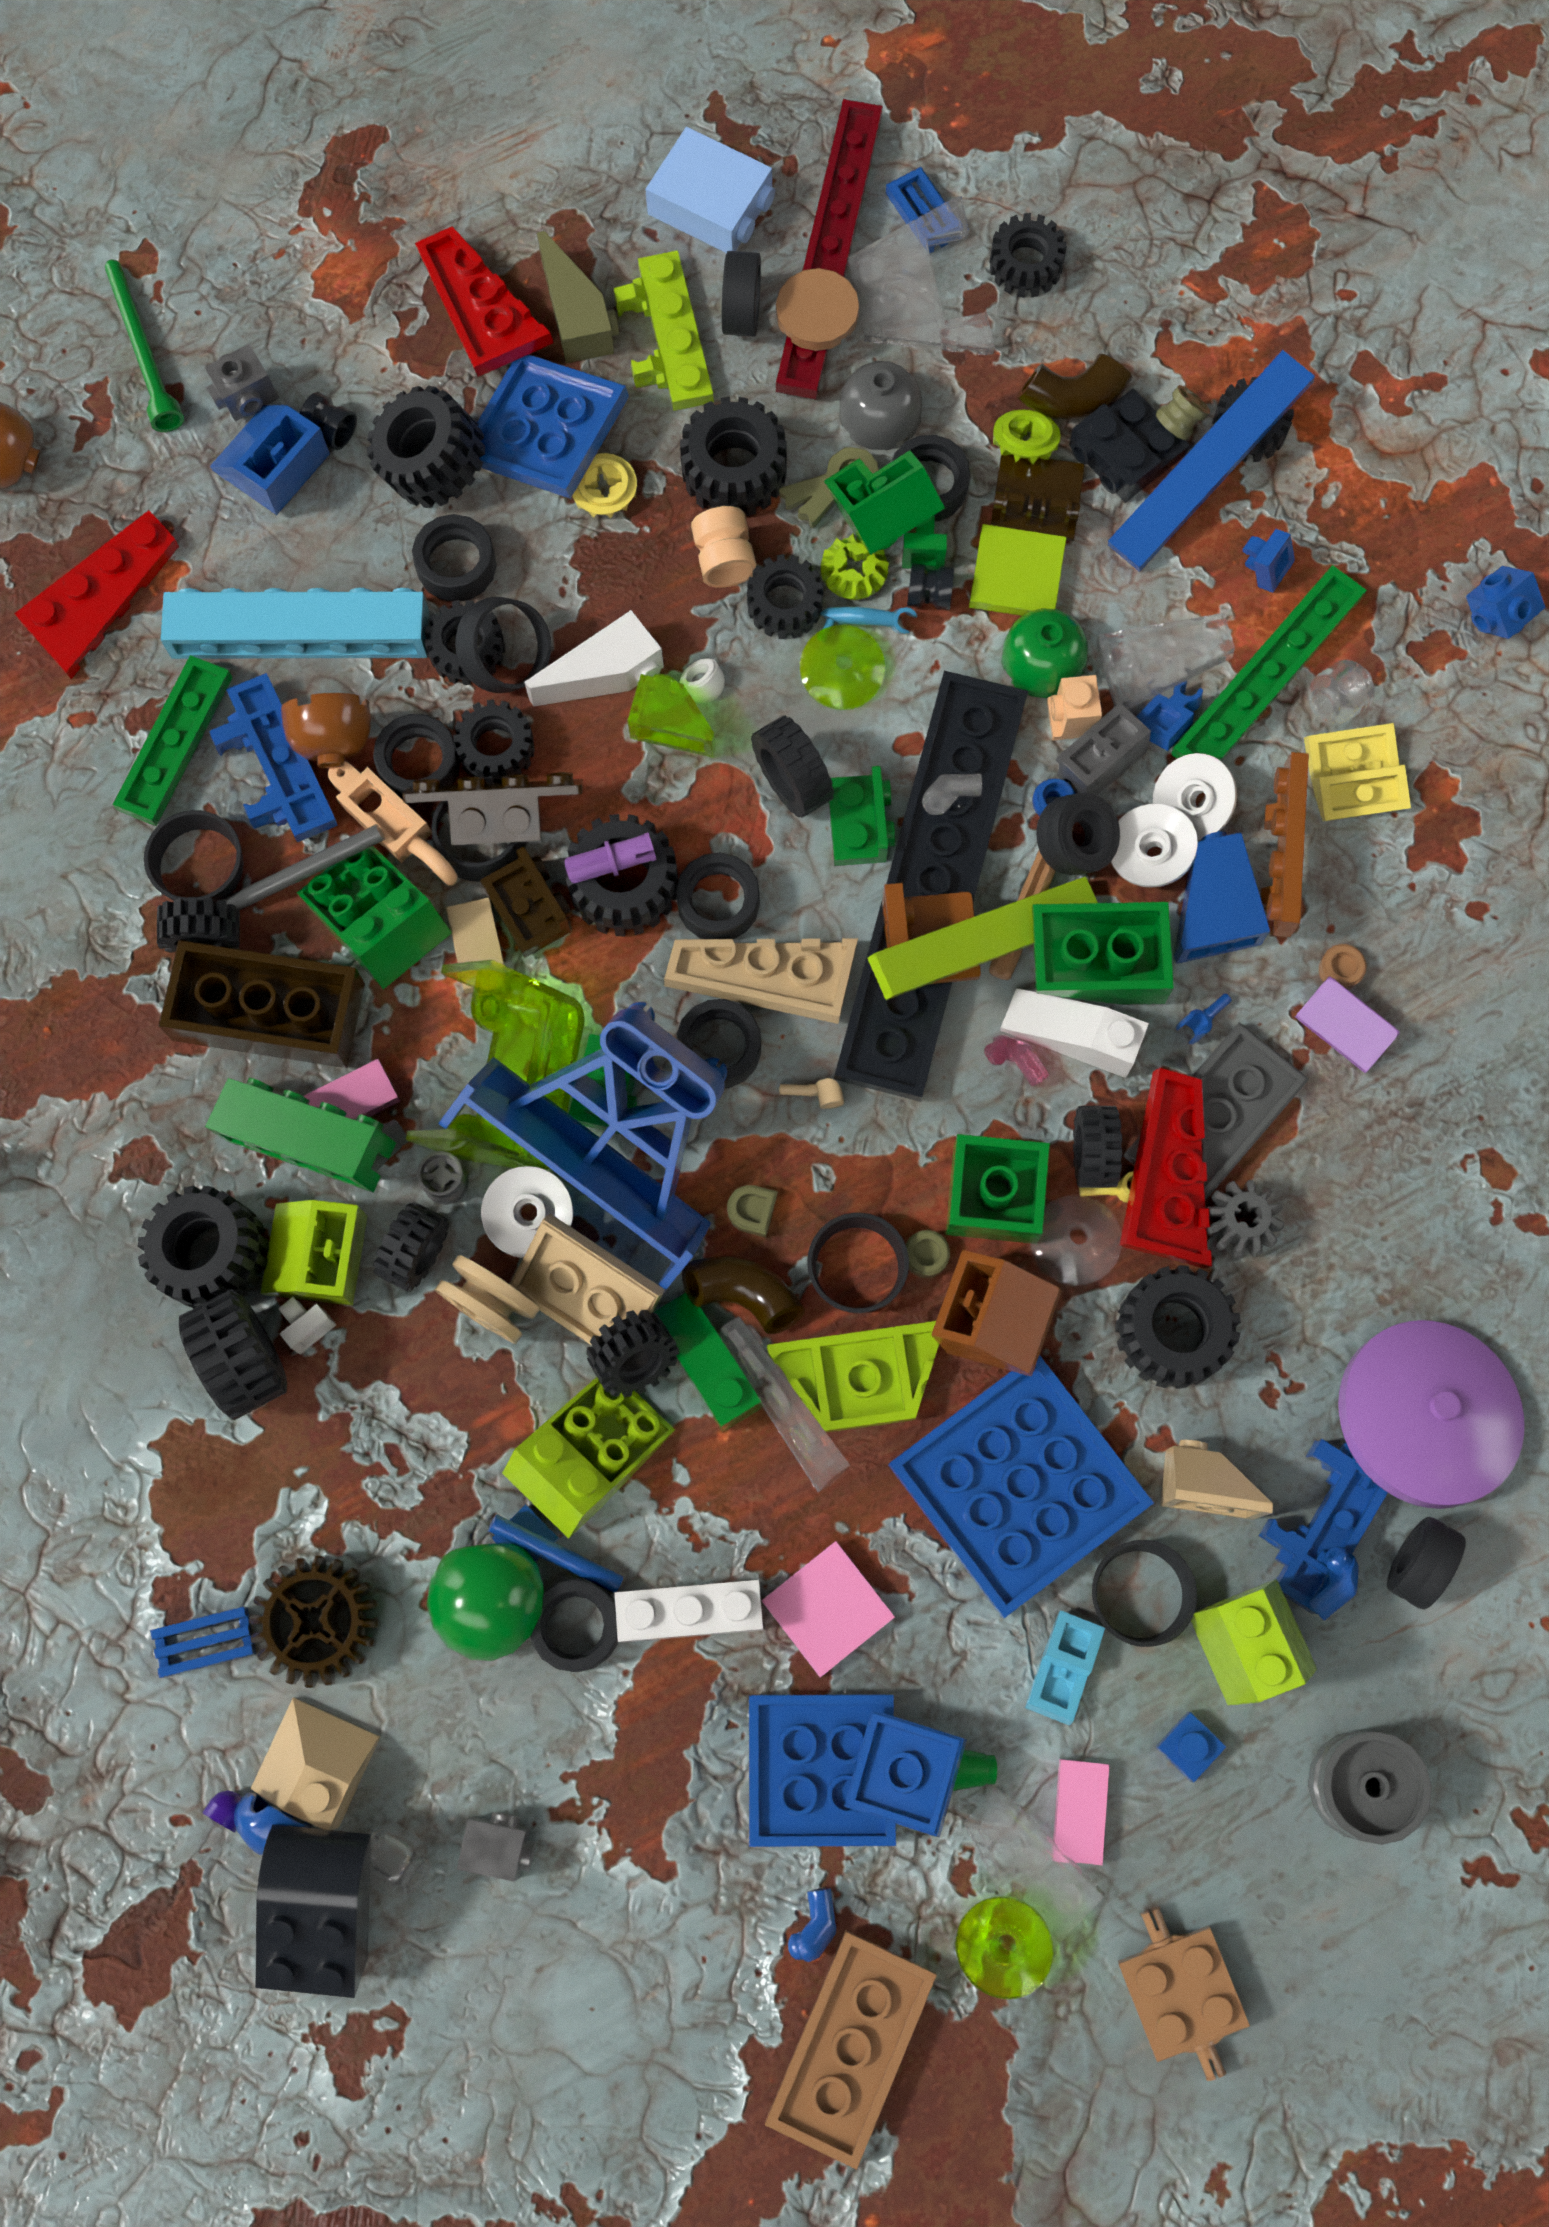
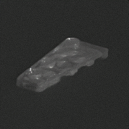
M739 1316L725 1324L719 1333L720 1338L758 1395L762 1407L819 1493L833 1484L850 1464L789 1384L782 1369L765 1352L762 1339L755 1328L751 1325L746 1326Z

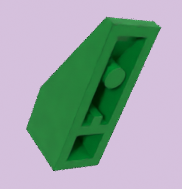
M686 1292L654 1312L659 1316L675 1340L676 1346L679 1349V1354L675 1355L722 1433L762 1408L761 1400L702 1309L692 1304Z

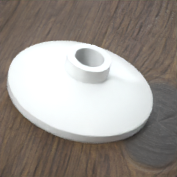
M1200 753L1182 756L1169 764L1159 776L1153 792V804L1172 806L1183 812L1190 819L1196 830L1198 841H1201L1202 837L1210 833L1221 831L1231 819L1237 802L1236 782L1229 768L1217 758ZM1205 793L1206 799L1202 807L1197 808L1195 803L1197 796Z
M1147 804L1132 809L1119 819L1120 842L1117 853L1111 863L1117 873L1126 881L1141 887H1161L1178 880L1190 869L1195 859L1198 839L1192 822L1183 812L1164 804ZM1152 847H1160L1162 849V853L1158 856L1150 857L1147 855V851Z
M517 1167L502 1173L491 1183L482 1201L481 1218L487 1236L500 1250L519 1258H523L542 1220L547 1215L552 1214L570 1227L573 1221V1203L566 1186L554 1174L538 1167ZM527 1203H531L537 1208V1216L532 1221L525 1220L521 1215V1209Z

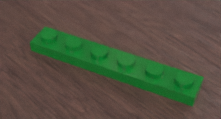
M1332 565L1174 746L1171 755L1178 759L1188 754L1200 753L1210 755L1222 761L1360 602L1367 590Z

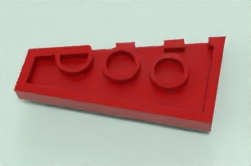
M453 226L415 243L477 377L554 343L551 333L542 323L539 324L532 317L530 310L520 299L517 300L509 292L505 283L496 273L493 274L486 267L483 259Z
M1158 1068L1152 1073L1119 1246L1206 1269L1212 1267L1211 1250L1207 1249L1206 1229L1210 1227L1209 1208H1205L1204 1182L1207 1181L1206 1162H1203L1202 1139L1205 1138L1202 1079L1163 1068Z

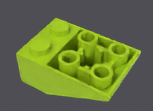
M596 1377L515 1448L502 1474L569 1539L608 1502L671 1436L675 1429L634 1390L631 1397H624L622 1393L618 1397L612 1396L610 1391L607 1393Z

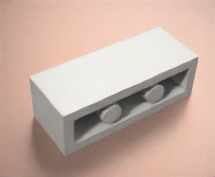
M759 1580L614 1592L618 1642L621 1643L763 1630Z

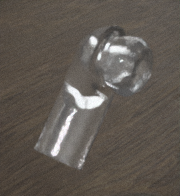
M981 774L940 775L923 795L922 804L924 809L931 815H941L950 808L959 796H981Z

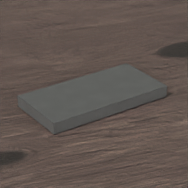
M1240 1022L1191 1076L1202 1079L1205 1138L1202 1139L1203 1162H1206L1207 1181L1204 1182L1205 1200L1309 1080L1307 1076ZM1140 1136L1123 1155L1134 1166Z

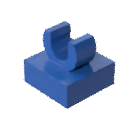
M1278 529L1274 530L1267 542L1259 537L1252 536L1242 549L1243 553L1250 555L1245 562V566L1255 571L1258 588L1272 593L1295 561L1291 534Z

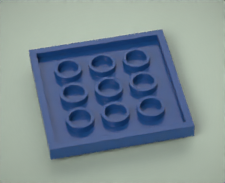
M1040 1355L1032 1377L1011 1371L888 1464L1003 1619L1154 1504Z

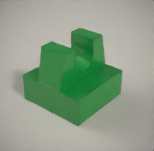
M935 516L927 524L917 527L916 533L904 534L902 568L911 569L912 563L925 564L928 569L937 570L945 565L947 534H934Z

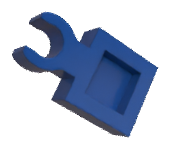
M1185 679L1176 683L1173 695L1169 699L1158 693L1136 716L1151 730L1149 741L1166 751H1169L1193 725V711L1197 710L1202 703V688L1192 696L1183 695L1186 692L1187 680Z

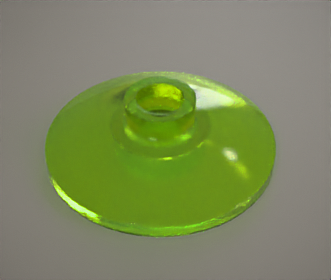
M834 625L820 630L807 642L800 658V677L806 691L821 705L835 710H850L869 702L879 691L885 676V659L879 644L867 632L850 625ZM847 657L850 659L852 666L848 669H841L837 666L836 659Z
M1008 1896L986 1898L971 1907L959 1924L955 1942L958 1962L968 1980L983 1993L1000 1999H1017L1034 1992L1047 1978L1054 1959L1053 1938L1043 1917L1026 1902ZM1002 1935L1013 1937L1016 1942V1949L1013 1951L1004 1949L1000 1943V1937Z

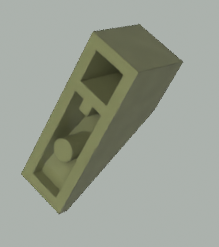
M545 231L537 232L541 261L566 364L614 354L612 337L619 335L614 309L607 311L603 294Z

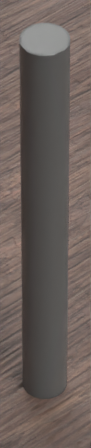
M375 824L221 900L227 901V905L234 904L236 909L239 908L240 911L384 841V834L379 825Z

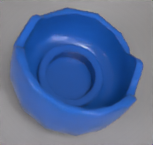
M246 1793L238 1802L234 1813V1823L237 1832L246 1845L258 1855H263L266 1840L273 1824L313 1828V1824L308 1822L302 1824L295 1821L293 1815L271 1806L259 1794Z

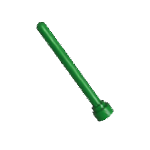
M110 259L105 263V271L150 395L146 409L150 424L157 432L176 430L184 422V415L180 404L170 394L166 393L121 264L117 260Z

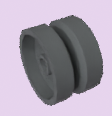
M1362 1730L1337 1734L1318 1750L1310 1764L1308 1789L1313 1807L1324 1823L1342 1836L1380 1845L1401 1841L1420 1827L1430 1809L1432 1785L1427 1767L1415 1749L1395 1735ZM1369 1778H1372L1368 1784L1373 1791L1371 1795H1368L1365 1790V1784Z

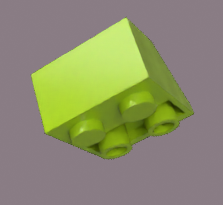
M319 1200L276 1204L267 1253L268 1262L264 1270L261 1294L353 1306L368 1217L358 1205Z

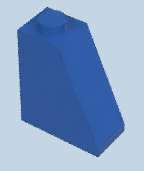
M1218 831L1202 837V840L1197 843L1195 859L1188 870L1174 952L1176 964L1260 946L1270 933L1241 832L1227 835L1225 831Z

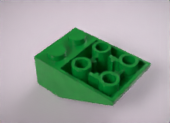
M374 846L328 867L297 892L306 905L382 989H385L452 934L430 900Z

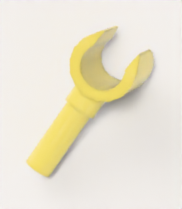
M1134 1171L1122 1177L1117 1187H1079L1080 1197L1117 1195L1120 1200L1128 1203L1130 1190L1127 1187V1181L1132 1182Z

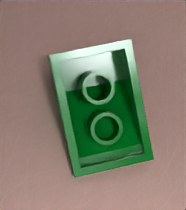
M1169 902L1033 904L1032 917L1037 994L1119 1005L1166 1003L1174 989Z

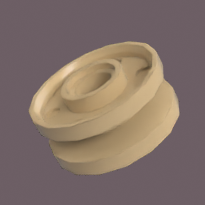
M458 1255L452 1265L466 1282L461 1288L453 1283L441 1280L435 1291L481 1326L509 1342L517 1344L523 1334L508 1318L512 1312H515L521 1316L534 1319L540 1310L539 1307L500 1277L472 1260Z

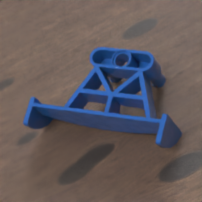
M635 1002L612 1017L600 1034L602 1049L531 1085L493 1057L465 1086L438 1124L447 1129L466 1105H468L669 1258L672 1262L657 1284L666 1291L693 1258L711 1225L710 1221L675 1196L691 1121L692 1119L707 1117L712 1113L724 1092V1081L727 1077V1067L724 1062L718 1068L716 1064L720 1059L710 1057L703 1060L654 1022L655 1013L653 1008L650 1007L647 1012L643 1010L647 1004L645 1002ZM658 1055L667 1058L671 1062L672 1070L663 1071L659 1069L654 1063L653 1056ZM604 1066L606 1090L586 1074ZM625 1070L665 1101L627 1108ZM561 1088L609 1124V1126L598 1137L545 1095ZM676 1121L672 1140L652 1126ZM616 1131L666 1168L662 1185L607 1144Z

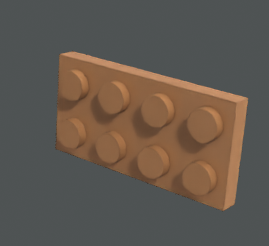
M845 1930L767 2115L765 2125L857 2170L937 1976L936 1972Z

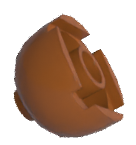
M0 402V489L8 488L18 483L24 472L33 474L40 456V450L33 448L34 432L30 422L21 412Z
M318 693L310 695V704L298 706L297 698L284 703L281 707V715L287 742L296 753L305 759L318 761V767L325 769L342 767L345 765L344 759L353 757L364 748L371 727L370 705L367 699L360 704L359 695Z

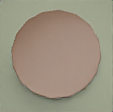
M820 268L803 270L790 277L779 290L776 301L778 327L783 334L785 332L791 338L792 343L800 348L814 351L832 349L841 344V340L846 338L848 334L850 336L856 328L859 317L857 292L846 278L834 271Z

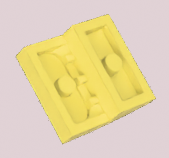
M1394 723L1304 737L1306 753H1309V772L1323 822L1411 808L1405 765H1399Z

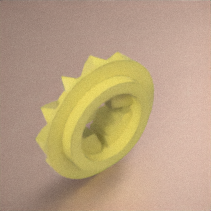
M609 453L596 454L572 497L578 509L588 511L593 518L599 514L607 515L611 519L615 512L620 510L627 511L631 500L636 498V474L631 465L623 458ZM600 474H603L604 480H606L608 485H611L608 497L605 498L604 495H601L600 490L596 489L599 485Z

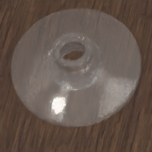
M1068 1195L1057 1198L1045 1206L1043 1233L1037 1244H1031V1250L1039 1267L1052 1279L1067 1285H1087L1106 1276L1115 1266L1121 1253L1122 1246L1119 1245L1122 1234L1118 1221L1105 1205L1087 1196ZM1076 1229L1083 1231L1086 1235V1242L1080 1245L1075 1244L1070 1238V1232Z

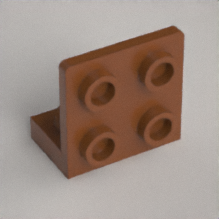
M902 883L884 884L882 907L887 948L974 917L972 894L970 892L904 897ZM980 965L931 984L978 980L981 976Z

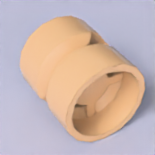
M721 506L711 508L696 516L691 522V529L695 546L700 550L699 564L704 583L715 588H726L749 580V576L753 577V570L757 564L752 545L748 542V526L744 512L737 507Z

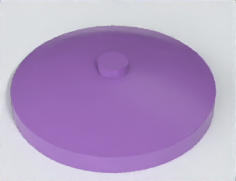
M1418 1320L1399 1323L1381 1331L1364 1343L1356 1351L1345 1369L1338 1400L1340 1424L1345 1441L1362 1470L1378 1486L1394 1497L1426 1508L1444 1509L1463 1506L1491 1493L1503 1483L1513 1470L1519 1458L1524 1438V1413L1521 1399L1505 1365L1489 1347L1473 1335L1455 1326L1436 1321Z

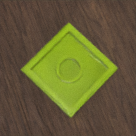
M982 524L969 608L1020 616L1040 608L1056 609L1066 537Z

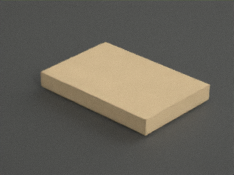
M552 1214L547 1215L542 1220L510 1283L512 1287L536 1304L541 1312L590 1345H592L590 1340L593 1335H602L599 1331L601 1326L606 1324L608 1327H611L614 1324L612 1318L619 1315L622 1320L626 1319V1312L632 1310L635 1311L637 1316L641 1310H648L651 1314L665 1289Z

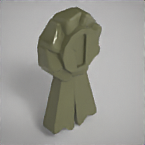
M846 447L829 459L826 474L779 489V495L786 500V510H791L805 503L798 509V519L808 520L810 527L814 528L835 503L824 480L859 458L872 473L878 471V463L867 450Z

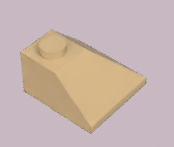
M1180 1440L1179 1446H1172L1166 1450L1160 1506L1255 1520L1272 1513L1273 1503L1222 1453L1208 1451V1443L1195 1440Z
M293 1697L251 1786V1790L284 1812L321 1829H338L381 1736Z

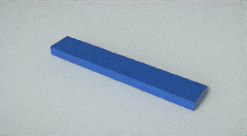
M1282 350L1108 540V546L1140 572L1314 383L1315 376Z

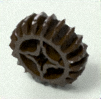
M315 1556L310 1571L306 1559L297 1558L295 1560L296 1575L287 1566H281L278 1568V1575L282 1580L281 1584L272 1579H266L263 1582L264 1587L272 1594L269 1599L255 1596L253 1600L257 1606L265 1607L263 1615L254 1614L249 1617L250 1623L263 1626V1631L254 1633L250 1639L252 1643L266 1642L268 1645L258 1653L257 1657L260 1661H266L276 1656L269 1670L272 1675H279L288 1667L286 1683L296 1684L303 1673L305 1687L314 1688L320 1672L323 1683L326 1686L335 1684L334 1668L344 1678H348L353 1674L352 1668L347 1661L349 1658L358 1664H364L367 1661L365 1654L359 1651L358 1648L360 1644L375 1647L377 1640L373 1637L365 1636L366 1627L379 1628L381 1621L379 1619L367 1618L366 1616L367 1611H372L379 1607L378 1600H362V1597L370 1592L372 1585L369 1582H363L356 1587L353 1586L359 1577V1570L351 1568L341 1577L344 1568L342 1560L334 1559L326 1571L325 1557ZM326 1581L334 1585L328 1594H322L313 1603H308L293 1594L298 1588L311 1582ZM344 1597L351 1611V1627L348 1637L344 1636L345 1633L338 1627L336 1622L337 1612L343 1605L341 1600ZM283 1606L292 1616L294 1622L293 1630L287 1638L289 1641L287 1645L284 1644L280 1633V1615ZM321 1608L322 1614L319 1621L324 1625L323 1628L327 1632L311 1629L310 1634H308L311 1622L307 1618L308 1615L302 1610L319 1614ZM319 1639L338 1650L329 1658L314 1663L306 1662L296 1657L303 1648L307 1649L314 1641Z

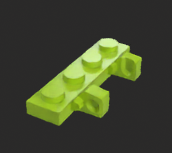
M678 250L638 258L641 277L632 280L633 283L614 288V300L618 316L620 317L624 312L631 310L636 313L644 312L645 317L650 316L658 349L654 350V356L649 355L646 360L640 362L631 360V371L635 387L641 388L657 384L658 389L668 388L673 411L701 406L710 401L714 403L712 386Z

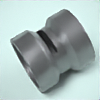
M444 1151L432 1152L425 1156L418 1166V1183L429 1199L435 1203L442 1205L454 1204L462 1199L467 1192L469 1184L468 1175L458 1159L451 1153Z

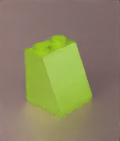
M1277 1578L1194 1612L1191 1623L1227 1705L1259 1703L1305 1685L1317 1671L1316 1664Z

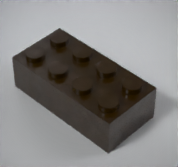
M178 940L158 1026L172 1041L347 1068L365 982L354 967Z

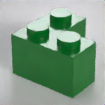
M910 450L875 473H872L859 458L824 480L844 520L870 555L878 550L889 548L900 536L914 527L927 524L933 519L935 514L945 509L924 466Z

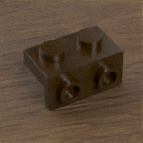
M523 846L516 850L517 860L482 878L480 882L522 955L526 958L571 933L567 917L571 916L572 912L560 891L555 894L551 893L545 882L551 877L538 855L531 858Z

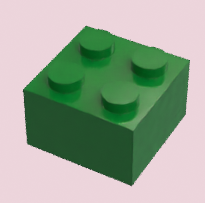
M957 1134L953 1146L946 1235L1037 1244L1043 1233L1050 1143Z

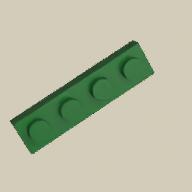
M192 655L189 656L112 804L117 811L157 826L233 678L229 670Z

